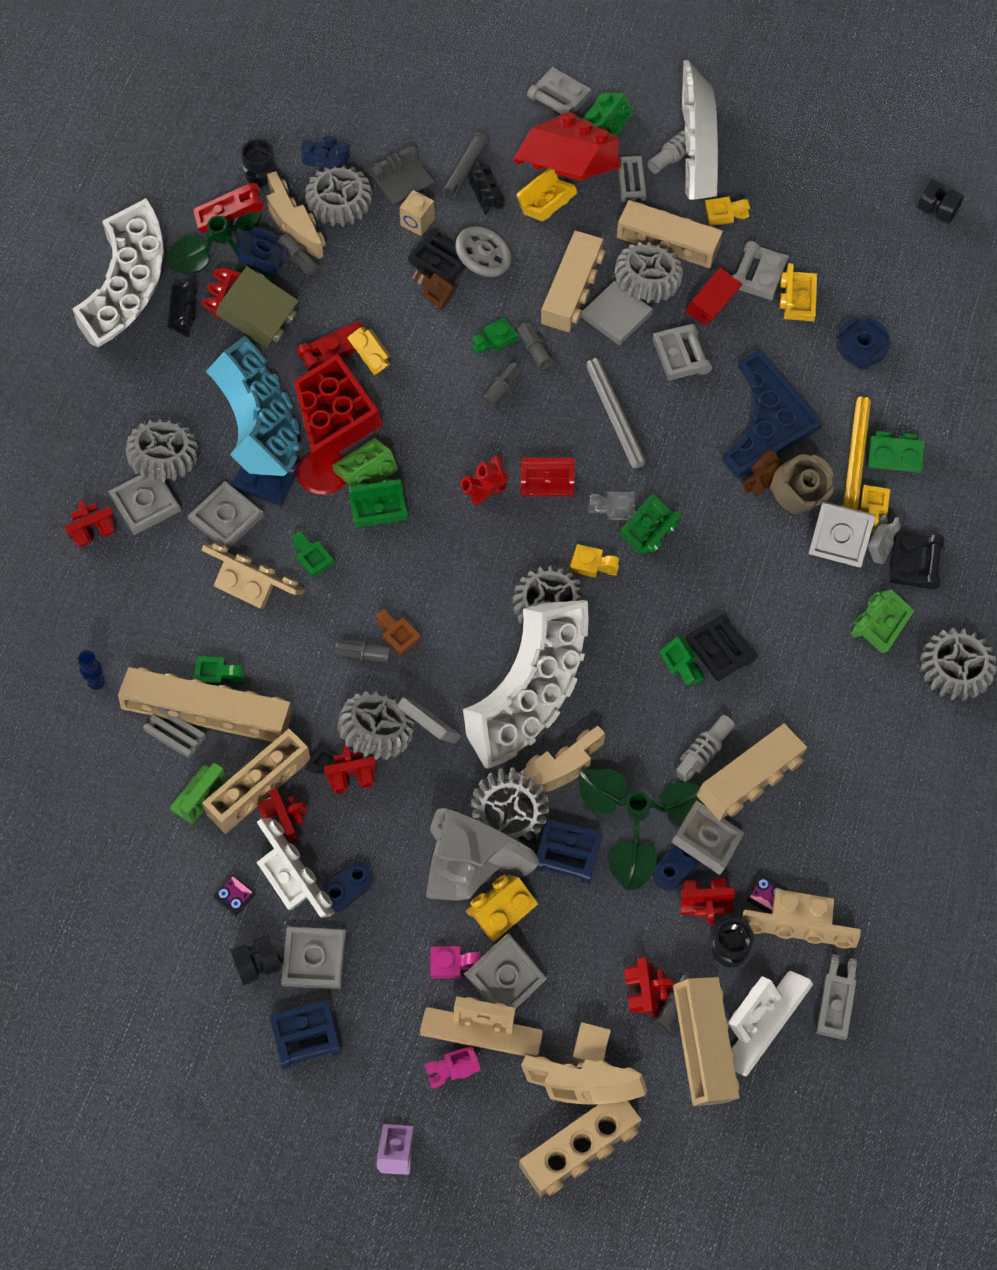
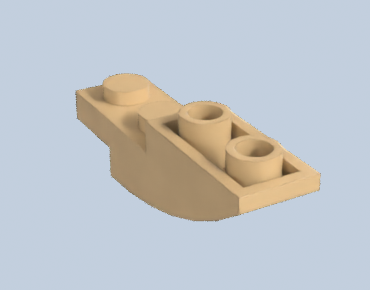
M276 171L268 173L267 179L271 194L266 197L268 210L273 220L284 234L289 233L300 246H304L308 254L318 259L323 258L322 247L325 246V240L322 233L315 230L316 222L312 213L308 214L304 205L297 207L293 197L289 199L287 195L289 193L288 186L284 179L280 180Z
M596 726L591 731L587 729L578 736L577 742L571 747H563L555 755V759L548 751L541 756H534L528 761L524 769L527 772L525 779L528 780L530 777L535 776L536 783L534 786L539 784L544 786V791L541 794L575 780L579 777L582 769H590V755L604 744L605 733L599 726ZM504 788V793L509 792L511 788ZM521 791L520 799L528 797L523 791Z
M526 1055L521 1064L527 1081L545 1086L550 1099L575 1104H609L639 1098L647 1093L642 1073L632 1068L622 1069L614 1067L605 1061L595 1062L585 1059L582 1068L579 1069L572 1064L562 1065L551 1062L545 1057L535 1058Z

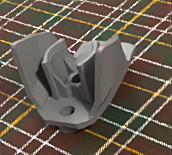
M446 808L437 809L430 827V831L436 840V845L429 872L426 896L430 899L458 901L470 899L495 872L502 871L506 874L522 878L530 874L538 866L539 859L527 846L478 820Z

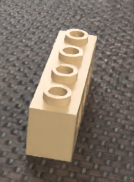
M290 729L286 730L203 802L206 815L225 834L228 833L257 807V803L270 796L269 790L276 787L278 789L311 759L308 747Z
M628 1101L598 1104L520 1159L519 1167L540 1197L545 1193L552 1196L564 1186L562 1181L571 1175L577 1178L587 1171L590 1161L596 1157L599 1160L604 1159L614 1151L612 1146L621 1139L626 1143L639 1133L637 1128L640 1127L641 1118ZM602 1122H610L614 1125L615 1132L605 1135L600 1132L598 1126ZM584 1139L590 1144L591 1148L587 1152L581 1153L574 1148L573 1143L576 1140ZM553 1157H560L564 1160L565 1167L558 1171L553 1170L548 1165V1161Z

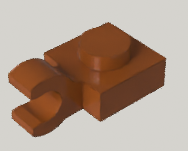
M385 609L375 616L378 619L376 624L385 631L382 634V639L400 657L421 641V635L403 617L396 622Z

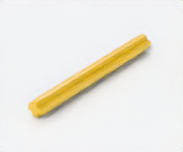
M862 396L857 398L843 503V506L858 510L871 405L870 398Z

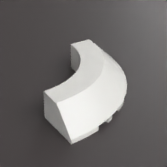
M684 60L682 112L685 125H687L685 126L686 153L690 155V158H686L685 194L689 199L717 196L718 139L714 90L712 85L689 60Z
M147 199L102 221L107 240L112 246L113 257L106 274V281L100 290L96 289L81 304L72 308L78 327L89 343L96 347H100L113 339L137 318L150 300L159 281L163 264V239L159 222Z
M588 601L544 603L523 609L522 641L510 672L498 688L488 697L473 706L463 709L466 736L485 768L489 769L517 756L518 751L527 745H532L536 741L535 737H537L544 727L549 728L560 714L558 710L565 698L570 697L577 682L575 675L578 666L585 656L582 653L584 636L588 637Z

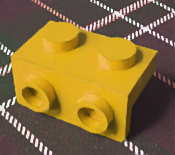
M548 168L519 191L517 198L524 215L544 221L551 217L562 205L567 204L577 194L575 185L559 180L557 174H555V169Z
M788 263L787 272H782L780 285L781 288H785V293H781L780 309H784V319L814 321L816 316L817 274L793 272L794 264Z
M500 876L493 882V888L486 894L482 893L476 896L470 902L471 906L466 910L469 916L475 918L491 941L495 942L538 905L517 876Z

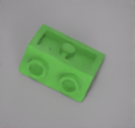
M376 438L332 465L335 474L349 484V487L362 483H379L398 471L391 450Z
M892 589L882 593L877 592L869 599V607L855 620V627L851 632L854 638L859 636L866 638L881 653L888 652L915 611Z
M213 763L210 768L203 765L171 805V811L193 825L205 810L203 802L227 782L224 769L216 763Z

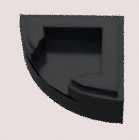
M322 744L307 762L305 768L312 773L325 774L324 766L335 764L333 756L338 754Z

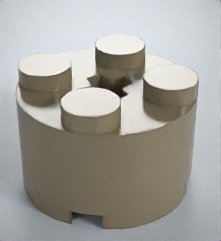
M798 455L776 470L770 483V490L777 502L790 513H805L821 505L822 501L826 502L831 497L834 486H832L833 471L829 464L819 456Z

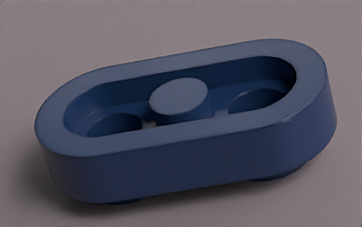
M675 845L656 866L654 881L663 890H675L699 866L700 861L692 856H685L683 854L684 850ZM672 870L674 876L668 877L664 874V871Z
M352 863L323 887L322 891L332 901L333 905L331 907L334 912L345 910L370 889L373 884L372 871L364 863ZM355 873H362L363 877L356 880L353 878ZM334 891L341 893L338 898H332L330 895Z

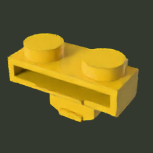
M360 327L348 337L374 376L391 365L387 360L391 357L372 329L366 331L364 327Z

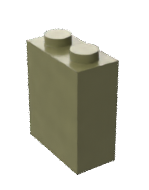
M246 266L220 302L216 315L268 348L272 341L277 343L285 331L282 329L283 325L286 322L291 324L298 311L295 310L298 300Z

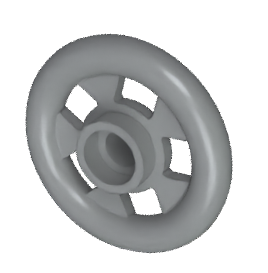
M474 226L462 230L457 236L455 243L457 255L461 262L474 273L485 277H497L509 269L512 260L510 249L503 238L494 231ZM471 237H478L479 240L474 242ZM488 241H491L497 248H494ZM466 247L472 248V254H468ZM495 256H498L502 259L501 263H498L494 260Z

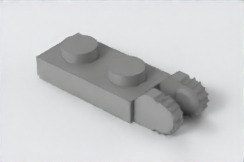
M832 954L828 974L825 977L816 1034L846 1040L857 981L854 980L857 959L850 958L847 963L845 978L836 976L839 966V955Z

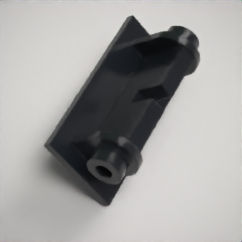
M476 160L467 178L484 214H487L490 207L501 209L504 206L505 198L499 187H495L497 183L491 169L486 165L481 166L479 160Z
M185 282L182 287L175 284L171 285L167 320L168 328L186 337H189L190 327L193 325L192 303L197 291L192 282Z

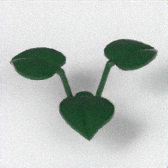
M261 211L249 212L229 222L223 216H213L207 223L210 233L206 234V246L202 238L198 236H185L179 239L168 253L163 256V261L177 272L184 274L198 273L209 264V257L206 252L210 251L212 240L219 244L228 242L239 257L236 245L231 238L232 231H236L237 228L249 230L256 226L261 219ZM239 263L234 271L242 273L246 266ZM247 266L271 283L274 282L276 273L269 275L264 271Z
M582 769L580 771L579 787L581 796L586 806L592 812L607 816L615 811L617 805L621 807L627 805V813L634 820L633 844L629 842L617 844L611 850L608 858L609 869L612 875L625 890L631 891L643 886L652 877L657 866V855L654 848L647 844L639 845L640 821L645 820L649 816L650 808L652 807L661 813L668 812L670 822L681 826L696 801L705 806L697 797L702 785L691 782H677L668 785L660 794L661 803L664 805V807H661L654 800H650L643 792H633L626 797L628 793L627 781L621 773L615 770Z

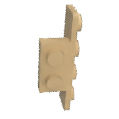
M214 542L213 545H203L202 551L224 561L214 587L260 609L265 608L273 586L293 595H303L305 589L298 586L299 582L287 576H284L282 579L274 575V569L265 565L257 567L251 564L252 559L245 555L237 553L234 556L228 553L229 548L222 544Z
M779 889L775 890L772 914L744 910L741 920L750 925L755 934L768 933L784 939H803L813 944H833L843 949L856 948L861 936L860 929L832 924L833 898Z
M456 996L454 1012L429 1007L425 1009L420 1035L537 1058L543 1031L514 1024L516 1008L508 1007L503 1003L493 1004L479 1001L472 997L462 998Z

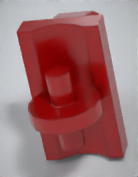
M495 456L489 462H482L477 466L476 473L472 477L466 476L460 481L463 494L470 495L473 504L480 505L494 492L501 493L506 489V482L509 480V476L503 469L502 457Z
M82 500L77 502L79 510L70 514L73 521L81 517L83 518L65 526L68 537H72L79 548L92 543L87 531L97 526L102 538L115 533L111 508L107 507L89 515L97 511L98 508L95 503L85 507Z
M344 745V754L333 756L335 764L324 766L326 781L330 782L334 794L349 791L346 778L358 776L360 788L375 786V772L377 770L374 756L362 758L361 752H350L349 747Z
M277 787L269 790L271 797L257 803L262 818H271L278 815L280 818L279 824L284 830L283 836L285 839L289 840L291 844L299 842L290 820L294 819L297 826L304 824L305 821L302 816L308 812L307 804L303 802L297 803L295 797H290L287 799L289 807L285 809Z
M714 879L710 883V889H700L699 882L696 880L685 881L683 890H681V916L694 915L695 917H705L706 924L713 925L714 916L733 912L734 887H729L725 879Z
M645 957L637 959L638 965L624 969L627 985L629 987L641 985L642 993L628 996V1005L630 1012L633 1014L647 1013L650 1017L654 1018L660 1013L659 1000H668L667 991L673 989L675 983L673 979L665 978L664 970L655 971L654 964L648 963Z

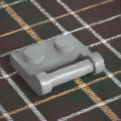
M552 67L536 85L534 84L530 87L527 97L533 101L538 100L559 112L560 115L566 112L574 114L591 96V89Z
M748 241L744 247L745 254L738 271L732 277L742 284L739 290L773 300L789 256L760 247L754 241ZM753 258L760 259L752 281L747 280L745 277Z
M695 324L653 333L652 340L668 381L694 374L704 375L713 369L710 360L706 359L701 347ZM682 338L688 339L696 362L691 363Z

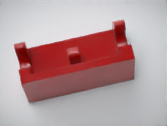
M720 267L693 298L685 313L691 315L703 325H707L709 320L712 321L742 284Z
M521 458V496H574V458Z

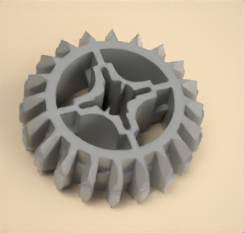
M345 164L342 168L335 166L333 169H328L325 167L323 173L316 171L315 177H310L309 184L306 185L305 199L310 213H313L316 220L321 219L323 225L330 222L332 227L336 223H340L344 227L345 222L353 225L354 219L362 220L363 214H368L369 206L372 203V188H370L368 178H364L362 171L356 172L355 167L347 169Z
M639 242L637 246L630 244L628 249H623L616 260L614 277H616V284L621 286V291H628V297L636 296L637 301L645 299L647 303L650 300L658 303L661 299L667 301L670 296H674L682 282L683 268L681 267V261L676 259V254H669V248L662 249L660 244L652 246L650 242L647 245Z
M159 419L156 423L149 420L147 425L140 424L138 429H132L131 436H128L125 450L129 467H133L135 474L141 473L143 479L150 477L152 482L156 479H161L164 483L169 478L175 482L177 476L184 478L186 472L192 471L193 465L197 461L198 445L189 427L183 428L181 422L173 424L171 419L168 422H162Z
M551 565L548 571H544L539 567L537 574L530 570L528 578L521 577L520 585H516L514 590L516 595L513 596L514 613L519 615L518 621L521 624L524 623L523 609L549 603V600L550 603L551 601L565 602V599L568 597L571 601L586 600L584 598L585 590L580 588L581 582L579 579L573 580L572 572L564 575L562 567L558 572L553 571ZM536 591L537 599L534 600V604L529 605L527 600Z
M953 627L950 629L949 634L942 630L938 636L934 635L931 637L930 643L925 645L924 653L920 657V662H922L920 669L921 672L926 673L924 682L932 681L931 690L937 688L941 690L940 697L948 693L950 694L951 701L957 695L960 696L962 701L966 700L968 695L974 699L978 696L979 692L984 693L993 682V675L997 671V667L994 666L996 657L991 655L992 647H984L986 643L985 638L981 640L976 639V632L970 636L967 635L965 628L960 633H957ZM950 649L948 656H944L943 659H937V655L940 652ZM979 669V675L967 680L966 676L968 673Z
M365 691L362 695L355 694L352 699H348L338 716L337 729L340 731V738L345 739V746H353L354 753L362 752L364 758L368 755L374 756L375 761L381 756L387 761L391 756L396 758L400 752H404L413 737L414 722L409 715L398 708L397 699L391 700L387 694L379 696L377 691L372 695Z
M512 767L509 774L505 775V771L501 768L498 770V777L490 772L487 776L488 781L483 779L479 781L481 789H474L473 796L475 799L471 800V807L475 808V810L472 811L471 815L472 818L478 819V821L521 843V836L530 840L532 838L531 831L539 833L541 829L539 824L546 823V817L543 814L549 811V806L545 804L548 801V796L541 794L544 791L542 784L534 786L536 783L535 776L530 777L528 780L525 779L527 773L525 770H522L520 776L515 775V768ZM501 788H511L507 793H493ZM521 791L530 798L534 809L527 807L528 804L521 801ZM515 797L514 807L512 806V810H508L507 815H505V807ZM486 803L492 805V809L498 811L500 814L499 821L491 816ZM515 819L523 821L519 824L508 825L510 821Z

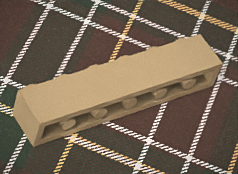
M128 667L118 693L120 706L123 710L150 716L154 714L157 717L168 719L167 716L157 711L158 707H162L168 710L169 715L179 717L192 725L274 742L288 730L292 717L291 703L283 698L265 697L253 691H237L225 685L214 686L205 684L197 679L186 680L178 678L173 674L163 675L151 672L146 668L135 669Z

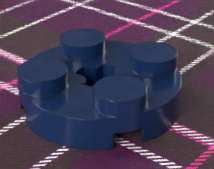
M333 136L323 137L320 142L307 141L301 143L302 163L311 167H316V162L324 163V168L340 166L347 163L348 158H350L349 144L337 142L336 137Z
M252 228L251 232L243 231L236 244L239 254L238 260L241 264L264 271L269 275H274L283 266L287 258V249L285 245L281 247L277 242L279 238L275 234L261 228Z
M859 318L852 319L845 323L840 330L837 350L848 362L860 369H867L870 365H875L885 358L890 344L888 340L889 334L887 329L874 319L867 318V321H858ZM858 339H860V340H862V341L865 340V339H867V340H868V344H867V345H861V344H859Z

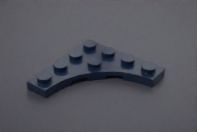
M761 350L739 361L738 368L746 378L752 393L753 417L747 433L731 450L723 454L722 461L737 479L752 471L751 467L767 451H774L778 455L820 430L823 422Z

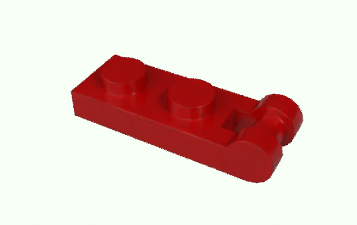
M256 183L247 184L194 208L193 211L199 231L202 234L209 231L207 223L213 216H223L229 222L249 212L261 211L264 205L262 198L259 197V186Z
M358 320L310 344L304 343L300 345L296 352L300 359L305 360V366L308 371H311L336 354L343 359L357 352L348 337L360 327H363V325Z

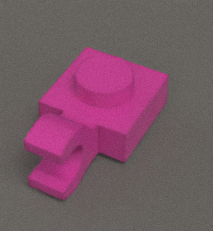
M460 946L431 947V979L461 978V970H469L481 958V953L470 952L461 955Z
M472 1046L444 1054V1060L432 1061L425 1065L427 1075L438 1073L436 1076L428 1078L431 1088L443 1085L448 1076L451 1077V1080L469 1077L473 1073L481 1071Z

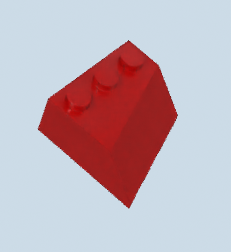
M566 112L562 113L559 117L531 128L513 160L514 163L520 165L524 161L533 163V168L538 170L543 168L555 169V174L583 181L618 165L619 137L593 125L589 121L575 116L573 113Z
M338 354L294 381L312 455L340 453L383 426L378 409Z

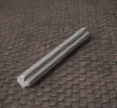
M598 358L589 360L587 362L588 372L631 466L634 469L644 466L645 457L601 361Z

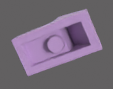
M383 1124L377 1156V1169L381 1173L402 1175L410 1173L414 1126Z

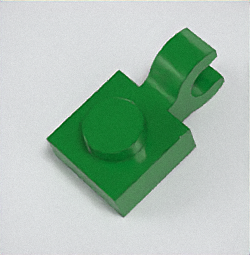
M503 317L484 327L482 333L472 338L475 343L472 345V349L477 355L491 347L497 352L518 341V334Z
M301 531L291 537L294 541L292 545L299 552L296 555V560L311 579H314L334 565V560L319 541L311 545Z
M677 636L659 652L672 675L681 674L687 685L692 683L698 685L705 679L702 672L692 664L697 657L684 636Z
M197 656L194 679L214 686L223 685L224 680L243 684L245 672H242L243 666L226 665L225 657Z

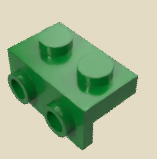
M606 92L597 98V101L585 114L583 120L589 121L593 125L617 136L633 115L634 110L625 93Z
M876 431V436H869L870 446L867 467L922 472L925 441L918 440V435L902 434L901 439L892 438V432Z
M387 479L373 484L362 483L349 488L355 528L408 520L401 479Z
M652 494L620 529L618 534L639 555L649 551L653 553L662 545L663 541L661 538L666 533L670 534L678 526L677 519L682 513L679 510L671 512L655 494Z

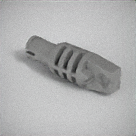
M682 130L662 146L661 152L648 161L647 165L652 173L657 174L668 164L677 163L688 154L686 153L685 130Z
M722 715L708 732H702L681 756L680 761L682 763L676 770L679 779L687 782L696 772L700 774L721 750V742L735 727L734 722L729 717Z

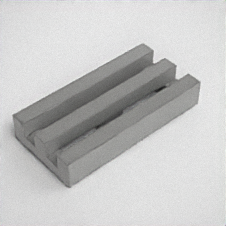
M642 156L620 157L622 162L618 170L621 202H626V199L636 201V198L646 201ZM635 162L637 164L640 191H635L632 163ZM623 163H627L630 192H626Z
M158 707L157 711L167 716V720L197 739L190 738L154 714L151 716L150 722L144 725V731L190 759L205 740V733L181 718L169 715L168 710ZM157 724L161 728L165 729L169 733L173 734L177 738L189 744L191 747L187 749L183 745L179 744L175 740L171 739L167 735L155 729V725Z

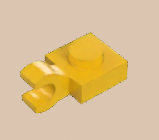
M730 197L705 200V210L709 226L734 223V216L738 219L749 217L748 210L750 205L748 199L731 202Z
M864 485L860 511L876 514L871 534H874L876 527H878L879 516L887 515L890 489Z
M577 544L570 565V572L594 578L597 577L598 571L617 576L619 558L615 556L603 557V550Z

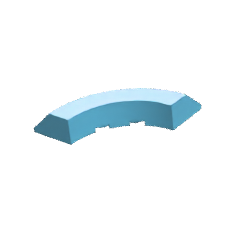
M244 336L226 349L206 371L225 394L237 420L238 441L230 455L249 474L285 476L293 467L297 459L295 456L296 451L300 448V444L297 442V435L300 433L297 419L293 418L290 410L293 405L287 392H282L280 389L279 377L276 373L271 374L264 365L267 360L251 341Z

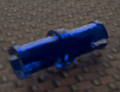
M82 651L77 657L80 673L87 680L88 686L91 689L98 690L105 684V678L102 675V665L96 660L95 654L92 651Z

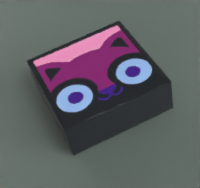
M762 874L747 901L772 914L775 890L787 891L788 888Z
M232 875L213 897L234 916H237L252 900L255 892Z

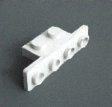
M261 818L257 821L274 847L257 864L287 909L293 910L308 898L321 918L333 915L335 912L331 907L333 904L330 897L324 891H320L315 883V875L308 867L303 866L299 860V851L293 844L287 842L283 836L284 830L279 822L271 818Z
M789 971L777 988L771 980L763 976L751 988L748 996L728 1021L729 1026L739 1039L732 1048L735 1072L743 1076H747L813 986L810 979Z

